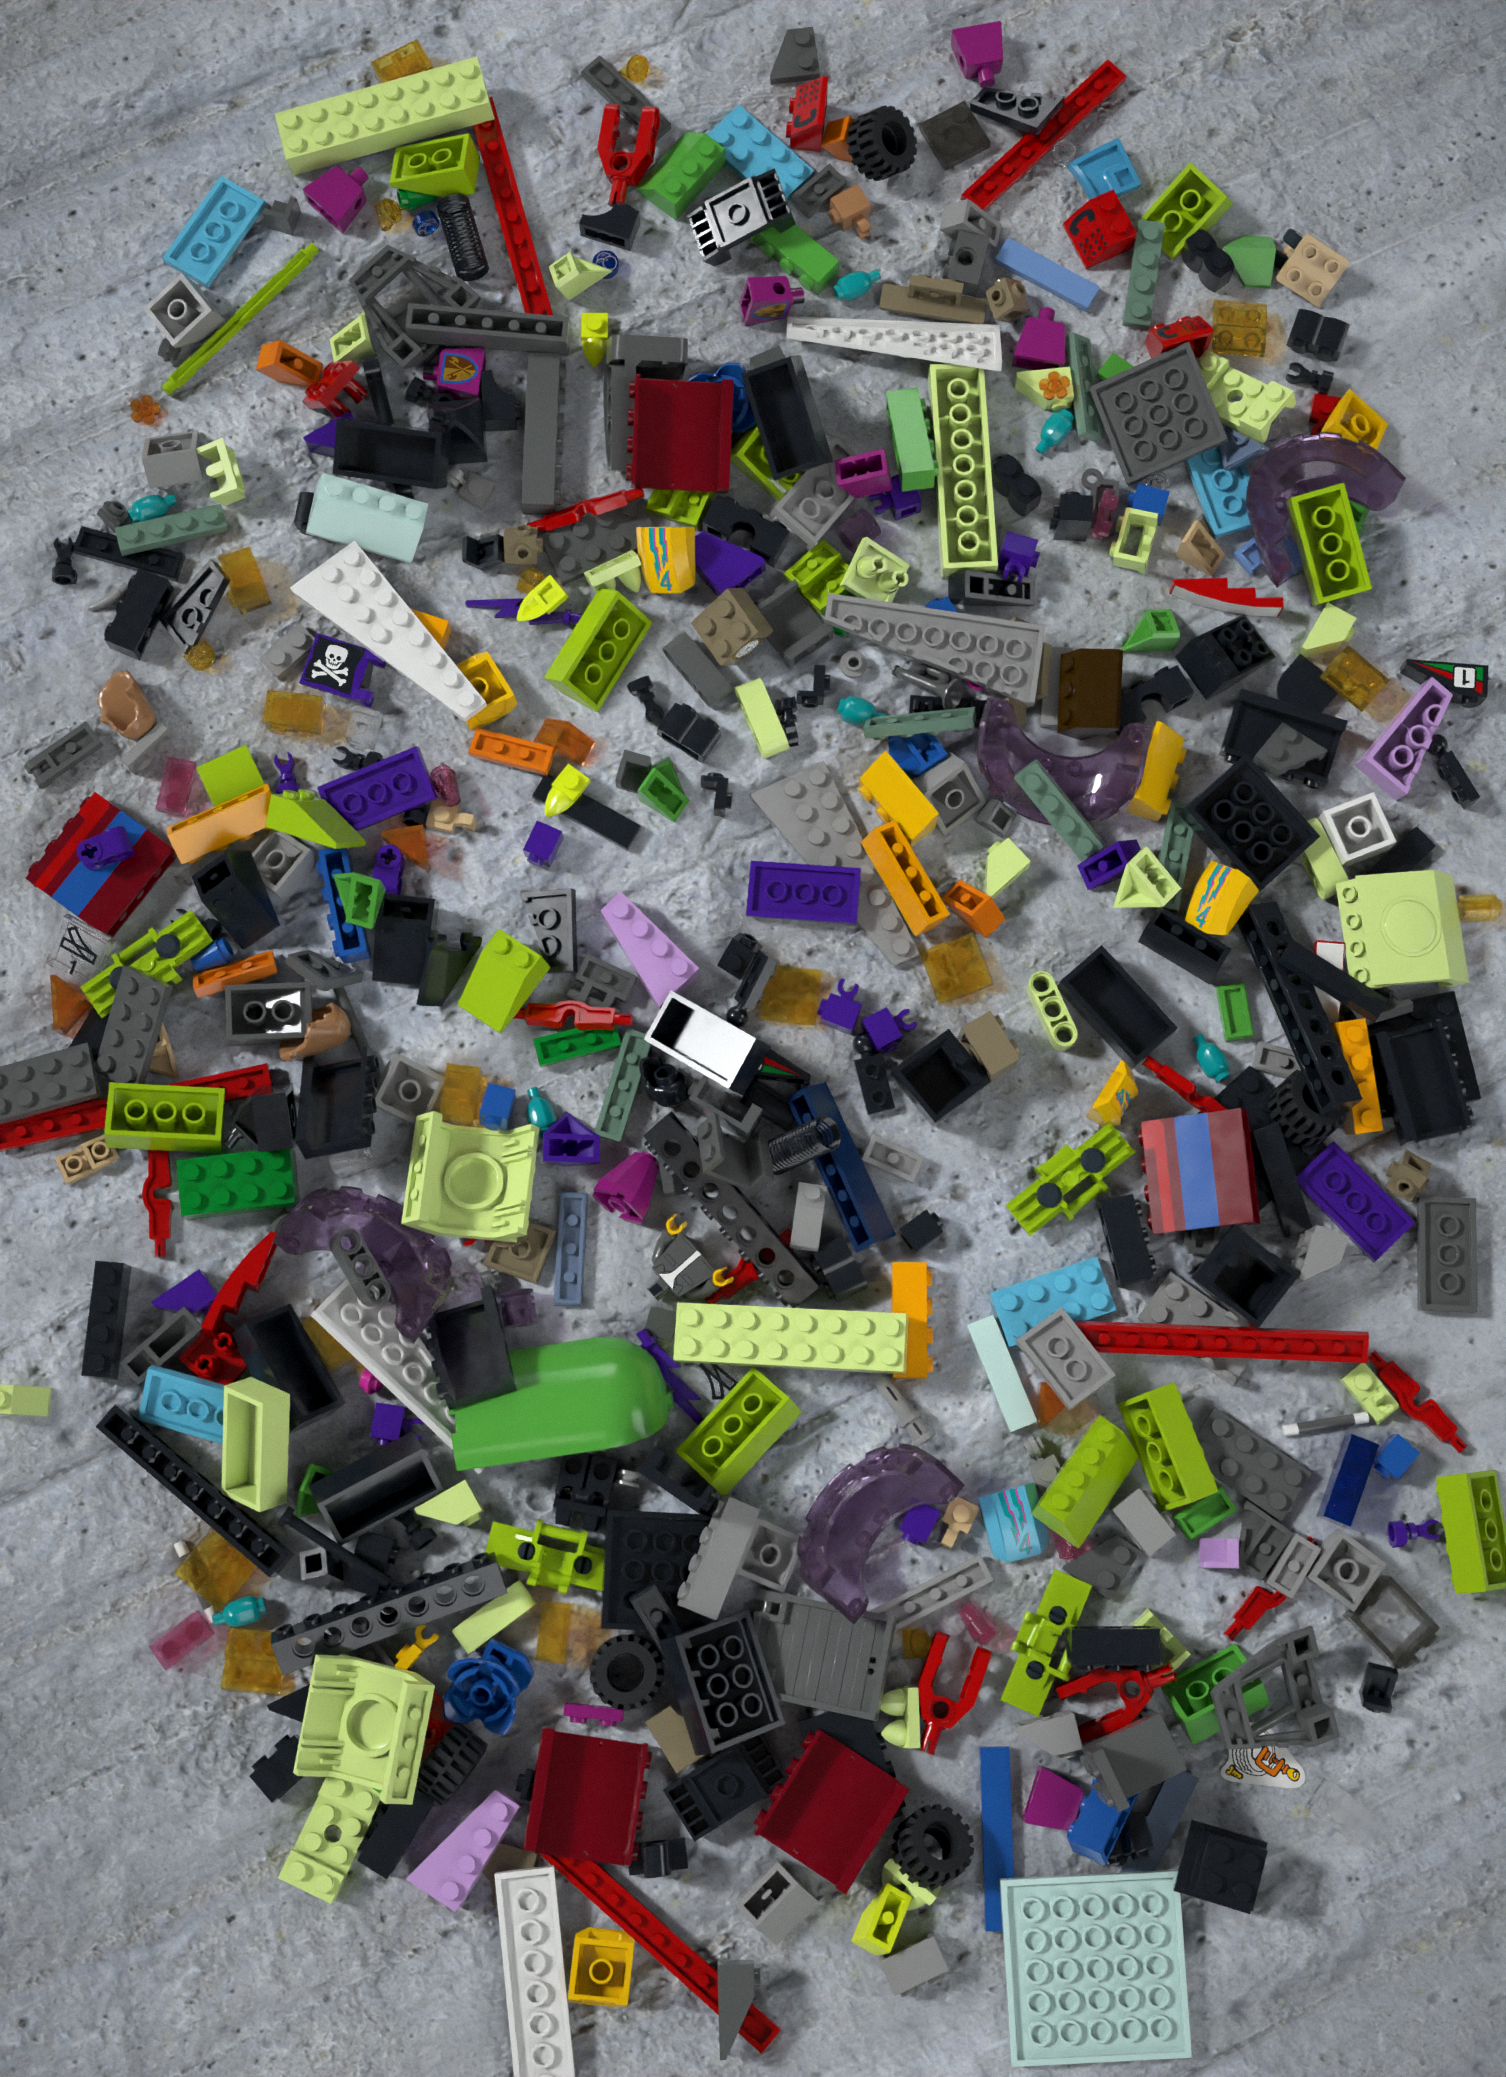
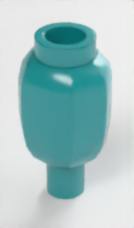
M877 269L869 273L855 271L838 279L837 285L833 286L836 299L838 301H852L861 297L869 291L873 282L881 279L880 273Z
M1062 408L1060 412H1054L1048 418L1040 433L1041 441L1035 448L1039 454L1044 455L1049 447L1059 445L1067 437L1073 428L1072 421L1075 419L1073 414Z
M173 494L164 498L159 495H149L133 502L132 508L127 510L132 524L163 517L168 508L176 505L177 501Z
M849 696L846 699L840 698L836 714L841 715L843 721L857 726H864L866 720L874 717L887 716V714L877 712L871 702L855 696Z
M1202 1034L1195 1036L1192 1040L1198 1048L1196 1057L1205 1075L1210 1079H1214L1216 1083L1227 1079L1231 1075L1228 1071L1230 1065L1223 1052L1215 1044L1207 1043Z
M533 1087L527 1090L530 1101L526 1107L528 1124L540 1127L539 1138L543 1139V1133L557 1120L550 1102L540 1096L538 1087Z
M248 1595L229 1602L224 1607L223 1612L211 1616L214 1626L226 1623L229 1626L238 1627L258 1621L261 1615L266 1614L267 1611L262 1596L256 1598L253 1595Z

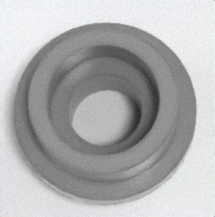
M849 651L842 656L840 669L845 676L858 678L865 673L867 660L862 653ZM851 660H856L859 663V665L857 667H851L849 665V662Z

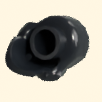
M644 1057L640 1060L639 1070L644 1079L642 1087L651 1101H656L658 1105L663 1107L676 1108L688 1098L689 1086L682 1072L677 1071L671 1064L663 1063L659 1057Z

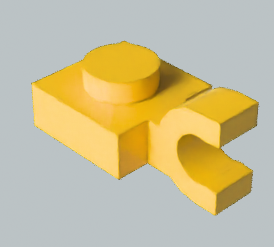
M427 1624L417 1626L415 1630L417 1641L412 1646L406 1644L396 1655L399 1661L394 1667L409 1670L425 1652V1649L440 1638V1635L434 1633L431 1638L425 1639L422 1631L426 1628Z

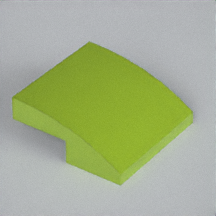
M653 489L646 510L666 520L686 527H695L696 530H699L715 493Z
M824 539L784 572V576L789 582L794 579L798 582V592L822 616L826 612L828 593L844 596L849 593L848 590L840 586L849 565L843 561L841 554Z
M243 745L196 767L214 807L265 785L247 745Z

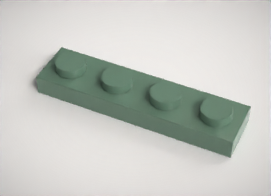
M1138 220L1122 326L1149 329L1165 223Z
M1073 332L1065 336L1067 346L1066 355L1071 371L1074 393L1072 403L1076 417L1075 428L1079 437L1096 442L1103 439L1100 415L1089 390V387L1096 384L1090 339Z
M220 503L116 527L115 532L121 554L125 556L228 532V528Z
M975 707L874 717L865 721L863 728L865 739L884 740L889 736L900 735V737L907 738L917 733L937 735L948 730L965 732L970 728H974L976 711Z
M1037 759L1015 774L1014 779L1081 862L1104 847L1105 843Z
M1171 800L1159 862L1181 887L1162 908L1169 912L1177 913L1193 830L1178 814L1187 804Z
M626 1028L594 1130L597 1135H600V1138L620 1144L622 1142L642 1078L639 1062L642 1058L648 1057L652 1045L644 1040L645 1033Z

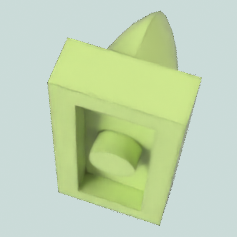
M631 550L584 572L587 582L596 592L599 588L615 590V577L618 576L619 580L628 589L637 593L641 585L639 566L642 564L638 555Z
M896 1687V1690L889 1691L883 1695L880 1710L897 1716V1720L888 1724L881 1732V1735L885 1740L897 1747L908 1749L920 1748L919 1688Z
M892 1851L883 1867L882 1885L885 1883L894 1887L901 1884L906 1885L904 1893L912 1897L907 1911L915 1910L925 1904L930 1906L937 1898L941 1885L938 1888L930 1889L929 1885L926 1888L918 1887L919 1881L913 1884L909 1882V1875L907 1873L902 1875L899 1871L902 1868L899 1863L895 1864L893 1857L897 1854Z

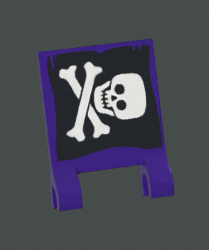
M317 633L299 683L371 708L374 701V693L360 689L369 663L385 669L387 662L382 661L364 647Z

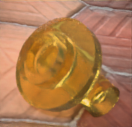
M635 54L628 60L619 74L625 80L630 79L633 82H642L649 73L648 60L642 55Z
M384 198L380 203L374 205L382 231H389L394 224L401 221V208L394 200Z
M527 568V571L520 573L516 590L529 594L546 577L538 569Z
M204 640L194 646L189 654H185L183 657L192 668L202 671L208 669L214 663L215 652Z
M922 1628L902 1629L905 1659L926 1657L931 1648V1640L926 1631Z

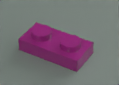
M566 1702L564 1704L563 1716H570L569 1722L586 1724L587 1718L599 1719V1725L616 1726L617 1721H623L624 1710L614 1709L609 1706Z

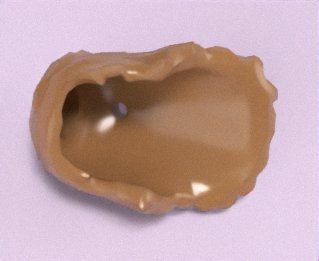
M118 671L113 674L105 683L104 688L99 690L97 704L102 714L100 721L110 725L112 729L116 730L123 737L133 741L142 739L157 725L155 710L151 707L148 699L129 671Z
M329 1003L319 1009H312V1022L307 1023L305 1039L281 1042L279 1048L280 1058L284 1062H291L293 1058L303 1060V1057L319 1055L342 1045L348 1039L351 1030V1024L346 1012L335 1003Z

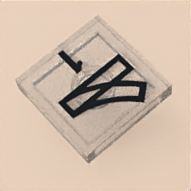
M68 913L62 917L45 963L79 983L85 984L104 971L116 940Z
M690 1363L680 1376L717 1406L750 1371L752 1366Z

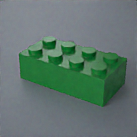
M293 1149L266 1152L255 1150L176 1160L181 1217L187 1220L300 1207L296 1153Z

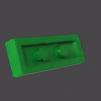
M616 1025L613 1030H578L574 1028L533 1039L540 1068L621 1047Z

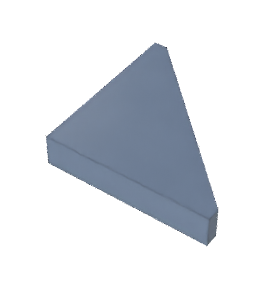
M1222 424L1229 442L1219 446L1224 470L1232 471L1269 451L1267 446Z

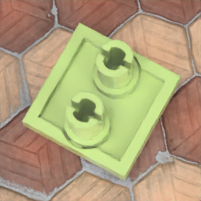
M865 537L862 538L840 586L858 598L892 603L899 587H904L908 583L909 579L906 572L910 565L870 538Z

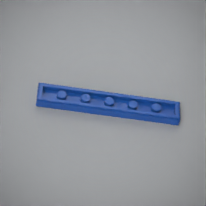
M1009 1746L979 1747L985 1931H1003L999 1879L1014 1878Z

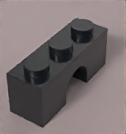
M717 495L702 521L704 532L727 542L736 531L745 530L750 532L754 536V540L750 545V552L763 557L765 563L773 568L789 542V530H787L784 524L778 521L771 522L763 518V515L757 510L751 508L747 510L740 506L735 499L728 496L724 498Z
M1178 665L1170 669L1168 666L1163 667L1154 674V678L1145 681V679L1139 680L1130 687V691L1124 694L1121 693L1120 730L1115 732L1120 739L1144 725L1147 717L1141 708V703L1146 700L1159 702L1166 713L1191 700L1194 691Z

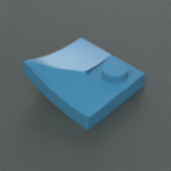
M1119 138L1082 155L1069 163L1067 167L1089 200L1113 189L1117 197L1139 189L1141 186V182Z

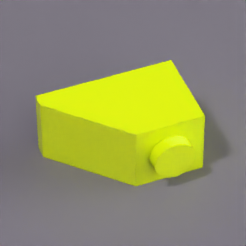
M885 1883L862 1913L851 1942L875 1956L890 1953L912 1897L896 1887Z

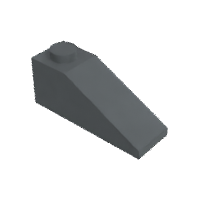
M754 1960L718 1961L720 2060L727 2059L755 1996L754 1987H760V1968H754Z

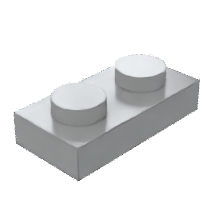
M299 623L259 659L280 680L310 654L315 638Z
M160 721L120 760L135 774L138 770L145 769L151 762V758L158 751L162 752L170 745L173 735Z
M874 1134L862 1157L864 1163L913 1184L924 1160L923 1156Z
M1294 1533L1265 1584L1287 1598L1293 1599L1320 1553L1321 1548Z

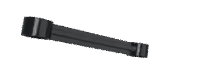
M377 354L361 357L377 421L395 424ZM393 483L397 495L415 500L411 485Z

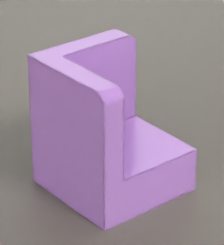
M1200 1538L1199 1568H1239V1539Z

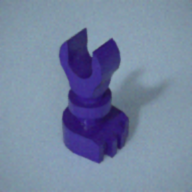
M287 752L289 761L285 765L280 764L277 754L274 757L275 766L281 773L279 777L280 784L276 787L277 790H275L276 794H283V790L298 792L301 789L300 784L296 782L295 774L292 772L295 761L289 752Z
M1427 1519L1418 1525H1415L1413 1522L1406 1523L1405 1525L1402 1520L1390 1521L1387 1527L1389 1544L1392 1548L1404 1547L1408 1540H1416L1417 1537H1423L1427 1540L1438 1539L1441 1535H1430L1427 1527L1429 1524L1439 1522L1434 1519Z

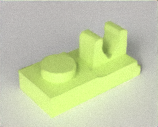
M1366 1363L1358 1364L1340 1379L1362 1408L1367 1411L1376 1425H1379L1400 1407Z

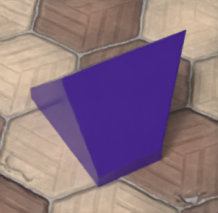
M566 1111L543 1133V1162L564 1167L599 1164L600 1135H597Z

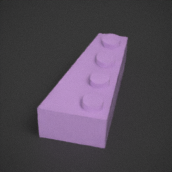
M1433 677L1422 683L1355 766L1395 800L1407 795L1414 775L1417 774L1420 768V762L1432 742V736L1439 726L1453 694Z
M621 891L601 910L604 922L623 950L658 1010L661 1009L670 990L680 995L700 976L699 967Z
M500 1788L494 1790L406 1880L454 1912L461 1909L524 1804Z

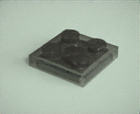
M965 100L919 124V131L945 171L990 148L991 145L989 138Z

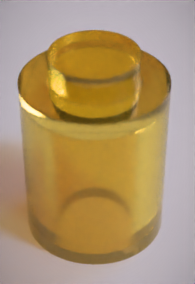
M1496 894L1460 895L1458 899L1460 922L1496 921L1498 916L1502 914L1501 899H1497Z

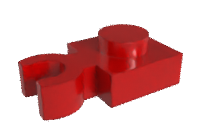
M1314 393L1309 422L1316 424L1310 432V440L1314 441L1317 432L1322 431L1331 413L1340 402V397Z

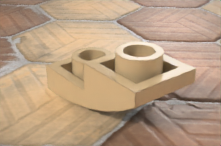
M104 1135L81 1144L80 1148L55 1158L66 1186L119 1160L115 1148H106Z

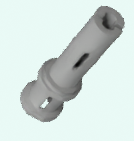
M870 1373L868 1375L899 1418L898 1426L901 1429L904 1428L914 1441L913 1446L915 1449L936 1434L934 1430L930 1431L920 1417L922 1413L917 1409L913 1410L887 1373ZM887 1388H889V1390H890L891 1393L894 1395V1397L897 1399V1401L892 1397V1395L889 1393V1391L887 1390ZM914 1425L917 1427V1429L920 1431L922 1435L919 1434Z

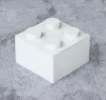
M1374 792L1323 811L1318 817L1343 868L1389 851L1396 843Z

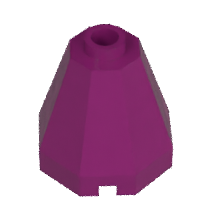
M634 1152L598 1181L593 1190V1197L607 1211L613 1213L614 1209L622 1212L619 1218L624 1221L641 1225L648 1213L659 1169L656 1163L657 1159L648 1152Z

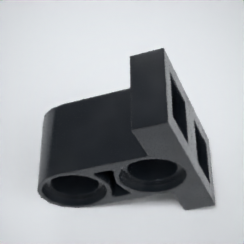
M685 1837L639 1842L637 1860H631V1866H628L629 1876L644 1874V1878H657L671 1875L672 1870L688 1869Z

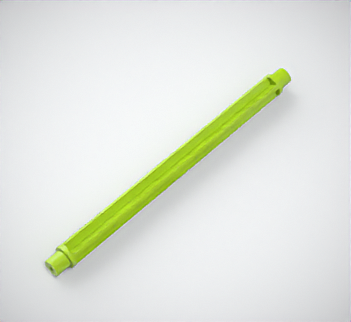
M310 243L305 249L302 248L167 378L168 381L161 386V389L168 396L176 389L179 390L244 325L250 322L293 278L313 261V257L319 253V249L313 243Z

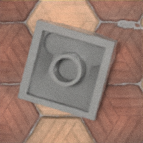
M274 829L270 831L252 853L264 886L278 898L291 896L312 872L316 863V855L311 849L288 834Z
M394 1053L378 1081V1092H375L374 1097L377 1108L415 1125L416 1116L431 1111L445 1083L446 1077L398 1053Z
M757 1518L736 1573L784 1593L806 1538Z
M1336 1529L1320 1545L1321 1551L1305 1577L1312 1584L1320 1587L1338 1602L1355 1612L1386 1566V1563L1343 1530Z

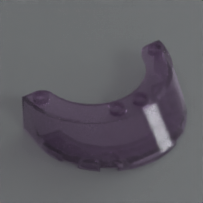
M1320 432L1319 435L1308 436L1299 434L1287 438L1270 448L1254 467L1246 491L1247 514L1257 553L1270 580L1278 588L1289 580L1294 570L1284 543V539L1288 535V530L1285 526L1290 518L1286 505L1287 500L1295 496L1344 483L1349 500L1371 511H1381L1396 500L1406 477L1376 449L1360 440L1356 443L1342 438V434Z
M988 696L979 727L977 742L978 765L980 772L984 774L989 783L988 788L1002 803L1007 802L1017 809V814L1027 819L1051 825L1014 779L1016 773L1037 759L1087 822L1096 819L1102 821L1119 812V809L1128 800L1131 801L1138 791L1144 774L1153 726L1131 723L1123 728L1122 733L1109 747L1098 753L1081 757L1062 756L1042 749L1025 735L1017 721L1015 709L1009 701Z
M341 1186L339 1190H329L327 1187L308 1194L291 1210L273 1243L278 1245L284 1252L293 1255H302L303 1253L319 1250L331 1251L329 1242L335 1233L348 1228L358 1231L391 1287V1293L396 1303V1319L394 1323L401 1335L415 1343L446 1300L453 1287L454 1277L451 1276L450 1271L452 1261L446 1248L439 1247L434 1240L436 1235L401 1224L404 1206L383 1195L378 1194L375 1198L363 1194L362 1188ZM342 1236L341 1245L344 1249L349 1250L351 1243L347 1237Z
M898 1443L897 1447L890 1449L882 1446L865 1453L864 1460L855 1466L849 1463L831 1479L811 1506L805 1518L808 1525L805 1533L799 1535L797 1544V1555L800 1557L801 1567L798 1569L802 1579L814 1592L851 1623L855 1624L866 1612L869 1598L863 1586V1569L867 1555L879 1534L896 1517L909 1509L924 1504L945 1505L955 1500L965 1484L937 1458L911 1444Z

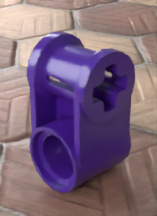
M124 826L110 828L102 834L83 840L76 850L77 856L87 869L94 871L113 863L124 861L135 854ZM94 851V858L89 859V852Z
M391 844L384 845L378 850L371 877L381 880L386 889L385 893L400 895L405 859L396 846ZM393 854L396 860H391L390 864L388 865L385 859L391 858V855Z

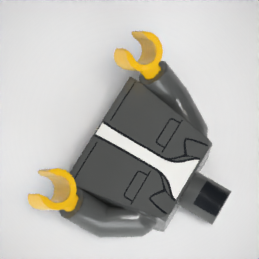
M674 1214L667 1220L666 1228L658 1238L652 1255V1263L654 1264L652 1269L659 1279L648 1287L647 1290L657 1301L661 1300L670 1291L679 1300L684 1298L687 1301L708 1298L719 1290L721 1286L733 1282L734 1278L731 1277L725 1280L722 1273L727 1267L715 1270L682 1232L678 1235L687 1226V1222H683L680 1227L677 1226L674 1219L678 1214Z

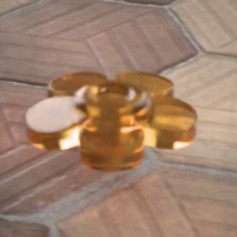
M1053 371L1048 374V379L1040 380L1039 388L1044 391L1043 396L1045 399L1053 400L1055 394L1059 399L1067 396L1066 388L1070 385V379L1067 376L1060 378L1059 373Z
M144 395L141 398V402L135 399L130 403V408L134 411L131 414V419L135 423L143 420L146 425L153 424L155 421L153 415H158L161 412L159 404L153 403V398L150 395Z

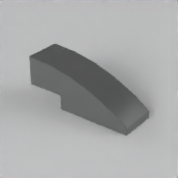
M184 1306L121 1361L119 1365L139 1385L146 1379L147 1370L151 1364L156 1366L162 1365L202 1329V1325Z

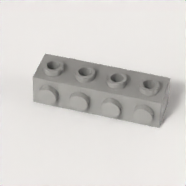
M721 1495L719 1499L715 1500L710 1512L712 1518L709 1526L703 1529L699 1542L702 1544L698 1554H695L689 1563L688 1570L690 1574L688 1579L679 1588L677 1595L679 1601L677 1605L717 1621L760 1509L730 1496Z

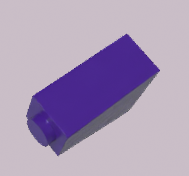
M704 531L695 536V572L718 597L727 588H745L765 571V560L763 557Z

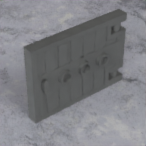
M759 1589L757 1599L763 1602L761 1612H754L753 1624L778 1700L878 1721L898 1617ZM774 1603L780 1604L778 1615L772 1614Z

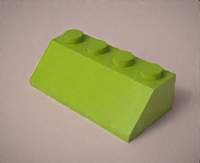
M1340 483L1287 500L1286 505L1313 607L1371 590L1372 586L1345 484Z
M599 588L547 671L544 679L562 694L592 711L598 712L653 622L619 591Z
M109 1082L104 1132L106 1148L222 1153L225 1088Z
M753 1366L675 1452L705 1481L715 1487L719 1494L726 1496L799 1417L802 1411L785 1393Z
M1175 1382L1117 1404L1160 1513L1219 1492L1215 1484L1214 1475L1209 1469L1204 1456V1450L1198 1442L1193 1429V1423L1188 1417L1182 1402V1396L1177 1390Z
M1099 1415L1090 1424L1031 1512V1515L1076 1548H1080L1139 1458L1125 1433Z
M1496 1470L1436 1477V1493L1440 1499L1441 1523L1445 1529L1446 1553L1450 1559L1451 1582L1454 1586L1455 1594L1487 1592L1506 1588V1525Z

